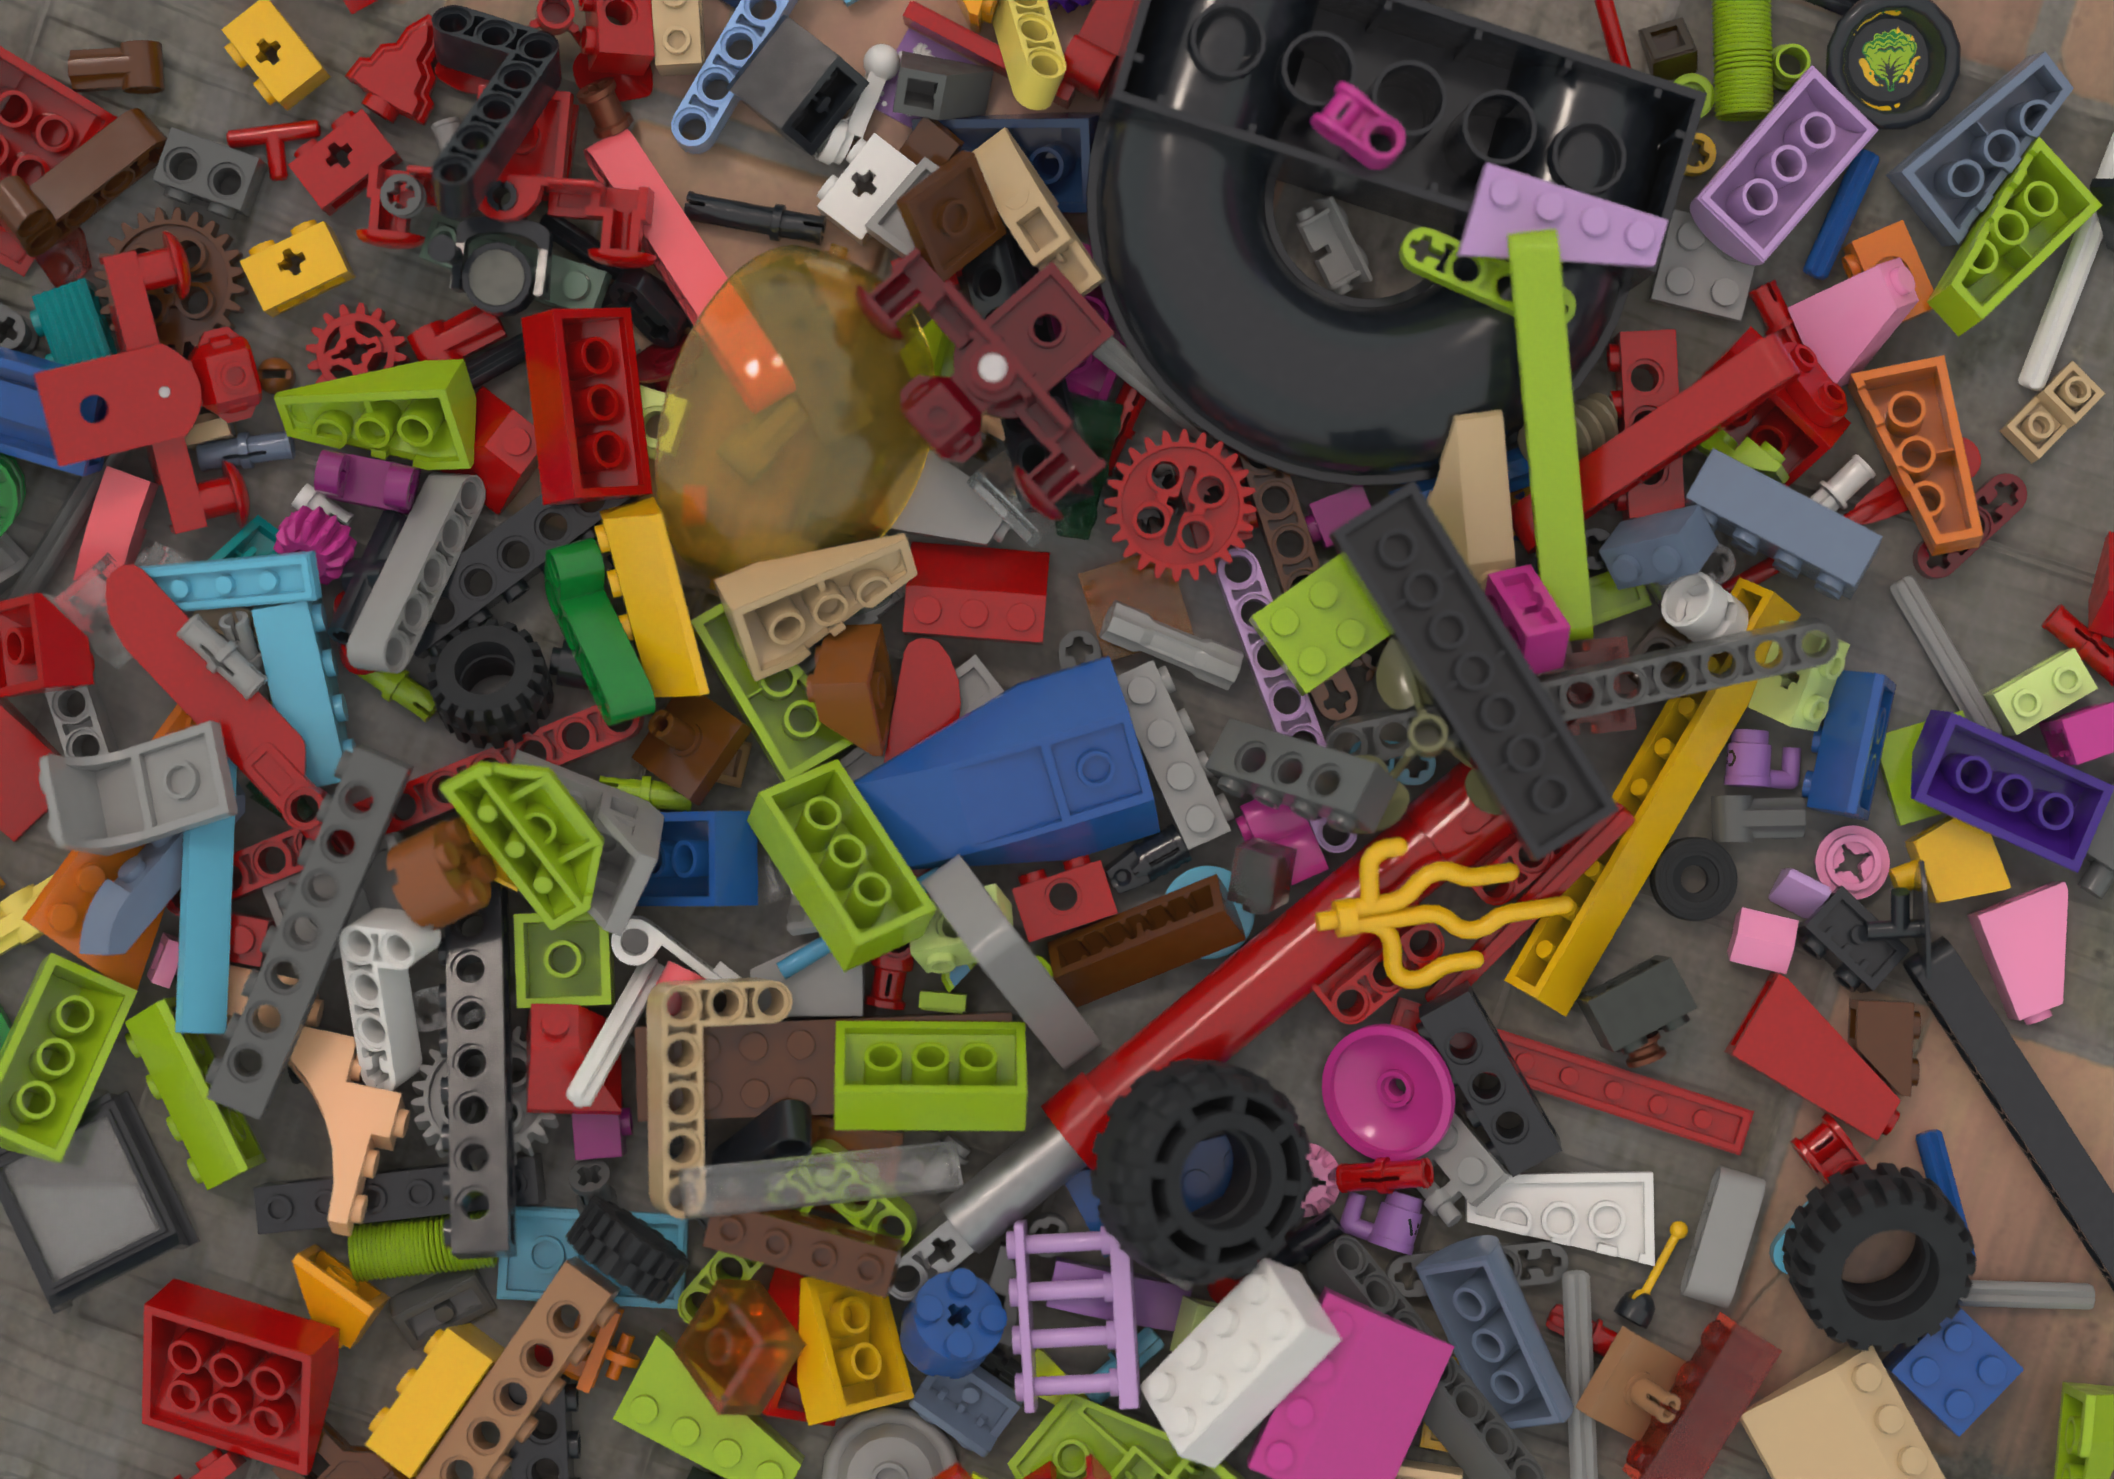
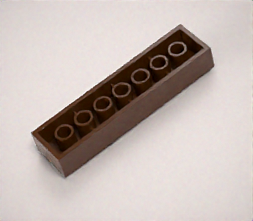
M1007 1010L963 1012V1014L929 1013L783 1019L780 1022L768 1024L703 1027L704 1119L757 1117L773 1104L787 1099L805 1102L811 1108V1115L835 1114L836 1021L1012 1022V1012ZM641 1024L634 1027L638 1122H647V1024ZM679 1040L674 1041L668 1048L667 1055L671 1064L676 1063L682 1056L683 1049ZM676 1088L669 1096L668 1105L671 1111L677 1110L683 1102V1093L680 1088Z

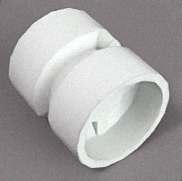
M1702 572L1682 576L1673 581L1665 591L1662 599V615L1666 622L1687 636L1692 642L1745 632L1749 623L1748 611L1744 604ZM1717 651L1713 654H1720L1726 651Z

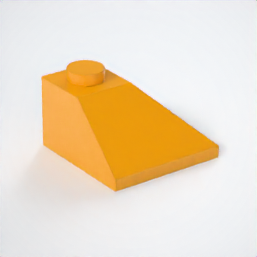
M313 1244L297 1253L292 1260L311 1320L339 1328V1348H342L343 1345L349 1349L359 1343L391 1297L366 1280L356 1282L349 1267L317 1244Z

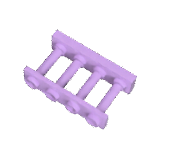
M1021 1219L1014 1223V1231L1006 1232L1008 1260L1016 1259L1017 1278L1009 1279L1011 1307H1019L1020 1323L1019 1326H1012V1347L1014 1354H1021L1022 1373H1015V1396L1017 1402L1024 1401L1025 1413H1035L1038 1408V1396L1110 1392L1111 1397H1119L1120 1409H1136L1141 1404L1133 1259L1119 1248L1120 1244L1106 1232L1104 1226H1101L1100 1231L1028 1235L1027 1219ZM1101 1250L1102 1255L1110 1254L1111 1273L1103 1274L1102 1279L1031 1282L1029 1254ZM1104 1298L1105 1302H1113L1114 1321H1106V1326L1034 1329L1032 1301ZM1107 1345L1108 1350L1116 1349L1117 1368H1109V1373L1037 1377L1036 1348Z

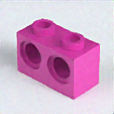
M1529 564L1489 573L1485 595L1534 674L1563 668L1571 626L1532 565Z
M2114 702L2091 704L2039 722L2050 757L2067 765H2079L2114 752Z

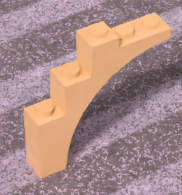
M229 965L227 1026L235 1012L242 1015L248 997L242 995V991L252 969ZM277 975L280 981L288 985L297 984L299 980ZM317 994L288 1066L312 1094L327 1125L333 1152L334 1178L328 1223L332 1233L351 1237L354 1223L361 1224L366 1213L368 1196L362 1195L366 1178L374 1179L377 1172L380 1151L374 1149L394 1150L397 1137L404 1138L410 1120V1110L405 1109L402 1093L354 1083V1081H362L355 1037L311 1028V1026H319L324 1009V1000L319 999V994ZM271 1005L260 1006L258 1011L260 1022L268 1028L279 1027L281 1022L279 1011Z

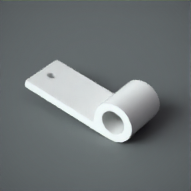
M632 915L622 937L612 934L611 947L613 953L621 962L627 965L646 963L663 946L706 980L742 978L721 961H719L715 968H712L644 916Z

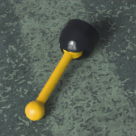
M1675 1221L1671 1224L1669 1229L1671 1236L1642 1289H1633L1626 1292L1614 1309L1615 1313L1644 1329L1648 1328L1655 1312V1304L1650 1292L1679 1239L1685 1238L1688 1234V1227L1682 1221Z

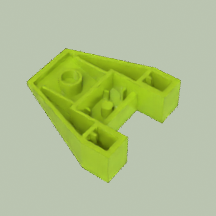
M1076 1394L1063 1395L1007 1463L1015 1479H1023L1049 1461L1056 1466L1057 1479H1083L1087 1476L1085 1457L1089 1454H1092L1109 1472L1111 1479H1246L1224 1459L1213 1468L1180 1457L1163 1429Z

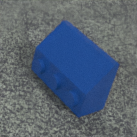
M1843 670L1838 676L1828 702L1829 708L1825 716L1824 725H1820L1818 732L1814 731L1811 751L1818 754L1814 771L1807 770L1803 782L1802 798L1808 799L1806 807L1814 811L1868 821L1896 690V684L1886 675Z

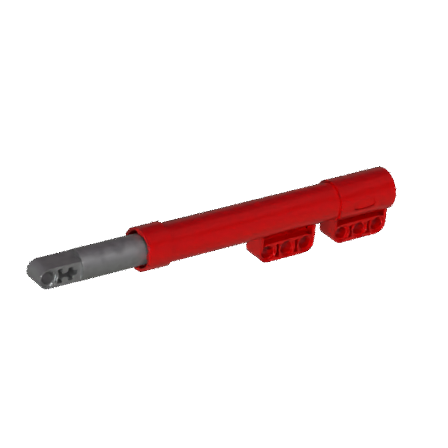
M1459 762L1409 803L1402 818L1394 825L1382 831L1087 1074L1082 1071L1045 1101L1041 1108L1047 1117L939 1205L942 1210L913 1233L903 1248L899 1267L904 1265L913 1266L917 1269L916 1275L908 1282L901 1283L895 1280L890 1294L900 1300H913L920 1288L930 1278L943 1272H950L974 1251L980 1254L1013 1227L1016 1221L1024 1218L1083 1168L1088 1166L1091 1170L1096 1169L1097 1155L1092 1153L1097 1132L1103 1134L1110 1120V1117L1106 1115L1107 1111L1119 1095L1126 1097L1132 1091L1130 1085L1135 1082L1134 1080L1149 1070L1160 1071L1163 1067L1169 1066L1171 1061L1188 1058L1195 1060L1210 1059L1225 1063L1312 991L1335 1018L1342 1023L1351 1025L1365 1020L1403 988L1395 985L1389 977L1383 980L1374 979V968L1379 962L1383 961V945L1377 935L1359 933L1354 936L1338 938L1334 929L1318 931L1315 922V913L1331 910L1333 900L1360 898L1361 858L1365 851L1375 842L1400 837L1405 839L1408 844V850L1404 855L1386 858L1379 864V895L1397 891L1414 873L1422 867L1435 862H1454L1468 868L1509 862L1516 864L1519 868V876L1513 881L1499 883L1496 889L1485 892L1482 886H1468V889L1485 903L1497 906L1509 902L1546 872L1585 831L1537 861L1520 862L1518 853L1521 844L1503 815L1488 814L1480 810L1468 797L1465 781L1468 773L1473 768ZM1446 880L1437 881L1429 885L1407 907L1419 905L1442 886ZM1435 923L1396 928L1402 945V964L1405 969L1410 971L1422 969L1443 954L1445 947L1444 937ZM1419 930H1427L1429 939L1425 947L1420 950H1411L1410 940L1414 933ZM1346 990H1356L1357 999L1353 1006L1348 1009H1338L1337 1000L1340 994ZM939 1237L944 1242L948 1241L950 1246L943 1251L939 1246L934 1248L933 1241Z

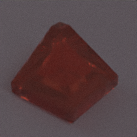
M80 227L62 239L49 251L35 258L55 288L82 279L92 269L85 233Z

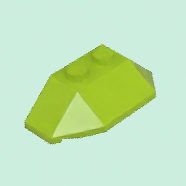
M479 762L440 785V790L551 931L590 910L605 839L550 767Z

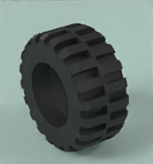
M1878 1163L1876 1169H1870L1867 1164L1851 1167L1853 1173L1842 1176L1839 1171L1828 1177L1827 1179L1830 1183L1821 1190L1815 1186L1806 1195L1809 1201L1805 1207L1799 1205L1791 1217L1795 1228H1788L1784 1237L1783 1244L1787 1249L1783 1255L1784 1268L1790 1277L1789 1282L1810 1319L1818 1329H1824L1827 1336L1839 1344L1847 1341L1852 1349L1868 1351L1870 1345H1874L1877 1352L1893 1351L1894 1345L1901 1343L1907 1348L1918 1344L1917 1338L1926 1333H1929L1930 1336L1936 1334L1942 1329L1940 1323L1946 1317L1952 1320L1961 1309L1958 1301L1960 1297L1964 1299L1968 1297L1973 1285L1968 1276H1973L1976 1271V1257L1972 1253L1975 1245L1971 1233L1966 1228L1965 1222L1940 1187L1930 1178H1923L1919 1171L1909 1167H1902L1899 1172L1894 1163ZM1894 1230L1916 1234L1915 1244L1909 1258L1899 1270L1889 1277L1864 1284L1852 1283L1842 1279L1843 1268L1848 1257L1864 1240L1876 1234Z

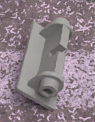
M1333 196L1310 200L1308 206L1296 212L1299 220L1295 224L1310 253L1316 252L1324 246L1328 252L1315 260V264L1328 290H1334L1335 293L1343 295L1353 289L1352 284L1373 280L1368 269L1367 255L1356 244L1348 228L1347 215L1344 209L1335 202Z

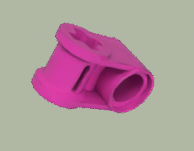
M1339 82L1334 88L1335 96L1321 114L1316 113L1310 119L1311 125L1325 139L1340 146L1364 166L1373 170L1389 167L1405 144L1403 127L1397 120L1374 105L1360 90L1346 82ZM1344 108L1347 109L1341 119L1337 120L1336 118ZM1373 134L1386 136L1391 143V151L1380 153L1374 150L1370 145L1369 136Z

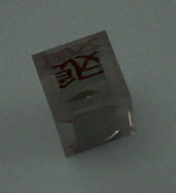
M1256 837L1237 845L1227 900L1242 904L1244 911L1257 915L1269 914L1271 911L1288 903L1297 849Z

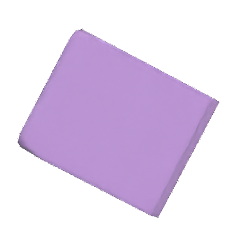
M1785 868L1781 870L1768 899L1794 914L1808 919L1829 898L1832 891L1830 887L1793 868Z

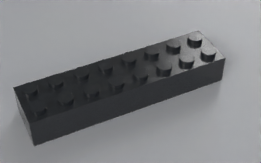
M1415 481L1330 533L1329 538L1531 861L1541 859L1619 810Z

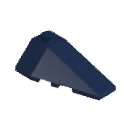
M1101 112L986 115L938 120L965 143L959 152L974 151L1006 127L1059 203L1057 207L1060 212L1087 213L1086 189L1089 157ZM922 118L912 119V132Z

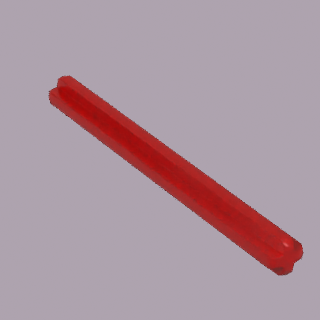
M1616 802L1619 810L1587 829L1515 903L1561 896L1634 823L1635 818L1625 806ZM1539 918L1505 924L1492 934L1479 938L1467 951L1477 950L1481 952L1484 956L1483 965L1477 969L1445 975L1425 993L1427 1002L1467 980L1472 986Z

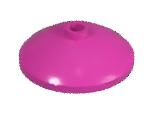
M1392 1024L1368 1025L1344 1037L1334 1047L1326 1061L1322 1076V1096L1327 1115L1343 1140L1361 1154L1375 1160L1378 1157H1390V1161L1413 1160L1433 1149L1447 1133L1455 1108L1453 1081L1440 1054L1427 1040L1417 1033ZM1396 1078L1404 1082L1406 1086L1405 1092L1397 1087Z

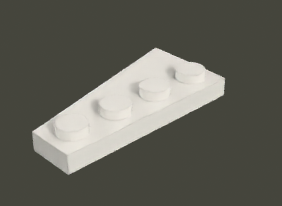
M1652 1171L1520 1173L1514 1177L1511 1175L1477 1207L1470 1205L1465 1198L1466 1222L1655 1266L1654 1184Z

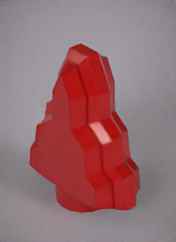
M427 14L407 26L396 43L381 44L370 58L359 57L345 75L350 82L358 85L367 93L361 104L392 124L401 114L425 126L435 106L430 97L437 82V77L432 67L436 60L432 16Z

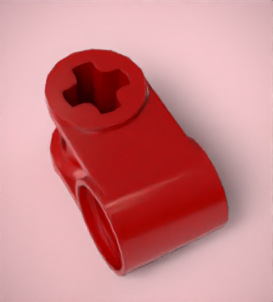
M1826 1113L1821 1117L1822 1123L1803 1138L1795 1137L1790 1143L1805 1164L1818 1175L1825 1185H1828L1830 1183L1827 1179L1828 1177L1839 1171L1842 1174L1853 1166L1867 1163L1853 1147L1852 1141L1840 1125Z

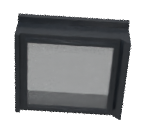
M129 1091L119 1095L107 1093L87 1103L60 1163L24 1155L0 1147V1201L53 1314H57L72 1306V1300L174 1249L184 1250L200 1242Z

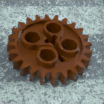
M159 207L155 210V221L151 222L144 214L138 213L139 227L137 229L123 222L121 227L126 237L121 241L109 236L108 241L116 249L113 254L135 250L136 254L164 248L162 232L168 231L180 241L184 250L191 246H199L201 258L199 263L190 268L191 279L199 278L205 274H212L211 281L203 283L191 282L190 291L183 300L179 299L174 285L173 293L164 288L146 291L148 300L160 299L162 304V312L154 320L159 342L170 348L175 347L176 352L187 359L189 345L195 347L204 331L217 329L221 326H228L232 330L236 328L228 316L230 312L244 313L245 310L234 302L235 297L249 295V290L237 285V280L246 277L243 268L234 267L233 265L243 257V254L239 250H226L234 240L228 233L215 238L220 227L215 221L208 222L202 228L203 215L199 212L194 211L186 222L185 212L180 207H175L171 219H168L166 212ZM100 253L98 257L100 258L112 254ZM98 271L94 273V276L106 282L107 287L95 291V296L110 301L109 304L100 310V313L105 317H111L108 306L114 305L106 271ZM200 291L206 292L208 296L206 309L201 313L191 314L188 307L191 296ZM112 323L111 326H110V329H111V331L115 332L114 326H113V323Z

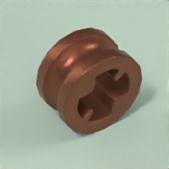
M1658 1030L1645 1035L1649 1042L1628 1054V1058L1625 1061L1628 1068L1648 1065L1667 1054L1665 1047L1658 1045V1040L1661 1038Z

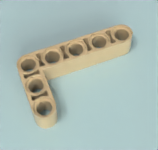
M757 977L666 981L657 984L650 991L647 998L649 1196L653 1206L660 1212L675 1218L687 1219L696 1215L704 1205L703 1027L768 1024L782 1021L788 1016L793 1003L792 994L783 983ZM768 988L772 997L771 1004L767 1010L761 1012L758 1007V997L763 990ZM723 990L727 997V1004L721 1013L716 1014L712 1005L713 998L719 991ZM678 992L682 999V1006L676 1015L670 1016L667 1010V1002L671 995ZM679 1040L683 1049L682 1056L676 1063L671 1064L667 1055L668 1048L674 1041ZM676 1088H680L683 1093V1102L677 1110L671 1111L668 1105L669 1096ZM681 1136L684 1143L683 1151L678 1157L672 1159L669 1155V1145L675 1137ZM681 1183L684 1187V1197L678 1205L672 1207L669 1200L670 1192L674 1186Z

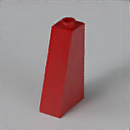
M1771 972L1724 1052L1866 1137L1878 1141L1881 1134L1887 1136L1899 1119L1900 1112L1896 1108L1901 1100L1788 978L1779 973Z

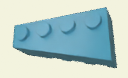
M323 599L255 605L251 612L265 673L268 677L267 682L273 707L291 724L306 743V776L317 787L340 783L341 779L334 777L337 765L344 751L347 750L352 753L356 744L353 738L348 739L345 721L349 719L348 708L344 694L339 692L337 681L338 664L335 652L331 648L329 635L326 633L328 630V620Z

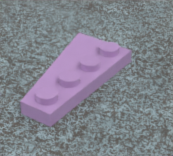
M1486 163L1481 172L1456 257H1490L1509 260L1507 234L1556 228L1561 263L1576 262L1592 265L1651 268L1655 266L1668 220Z

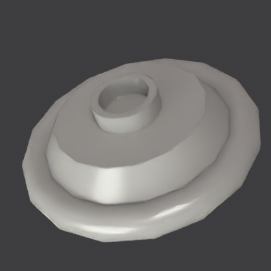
M884 1406L858 1414L837 1431L824 1454L821 1479H932L958 1462L953 1443L937 1425L926 1422L920 1417L918 1412L912 1409Z

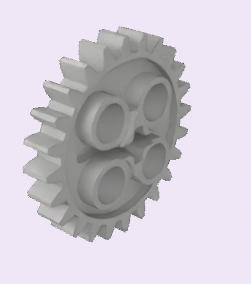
M517 1026L512 1031L513 1072H526V1041H524L525 1035L520 1026ZM430 1049L428 1052L434 1064L433 1066L420 1065V1074L426 1081L412 1083L415 1094L421 1097L411 1100V1105L415 1113H420L414 1120L419 1130H426L423 1134L425 1142L428 1146L437 1143L435 1149L438 1156L444 1158L449 1152H443L441 1129L443 1124H449L448 1105L443 1106L440 1083L442 1077H448V1058L442 1059L439 1051ZM483 1055L471 1057L466 1062L465 1069L470 1066L480 1067L479 1072L475 1076L480 1075L486 1067V1057ZM526 1075L521 1081L513 1083V1113L518 1116L514 1122L515 1166L517 1165L516 1152L522 1150L528 1156H534L530 1143L536 1140L547 1144L549 1140L543 1128H558L559 1126L558 1120L553 1113H526ZM475 1102L469 1106L468 1110H471V1113L466 1118L468 1124H477L485 1118L487 1108L485 1112L482 1102ZM476 1149L468 1156L474 1171L479 1170L483 1160H488L486 1149Z

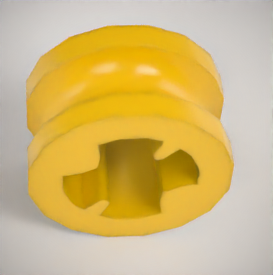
M1696 132L1693 143L1700 145L1699 153L1705 156V161L1703 164L1701 161H1698L1694 166L1687 164L1685 176L1694 177L1701 175L1710 169L1715 162L1717 154L1715 144L1710 137L1703 133Z

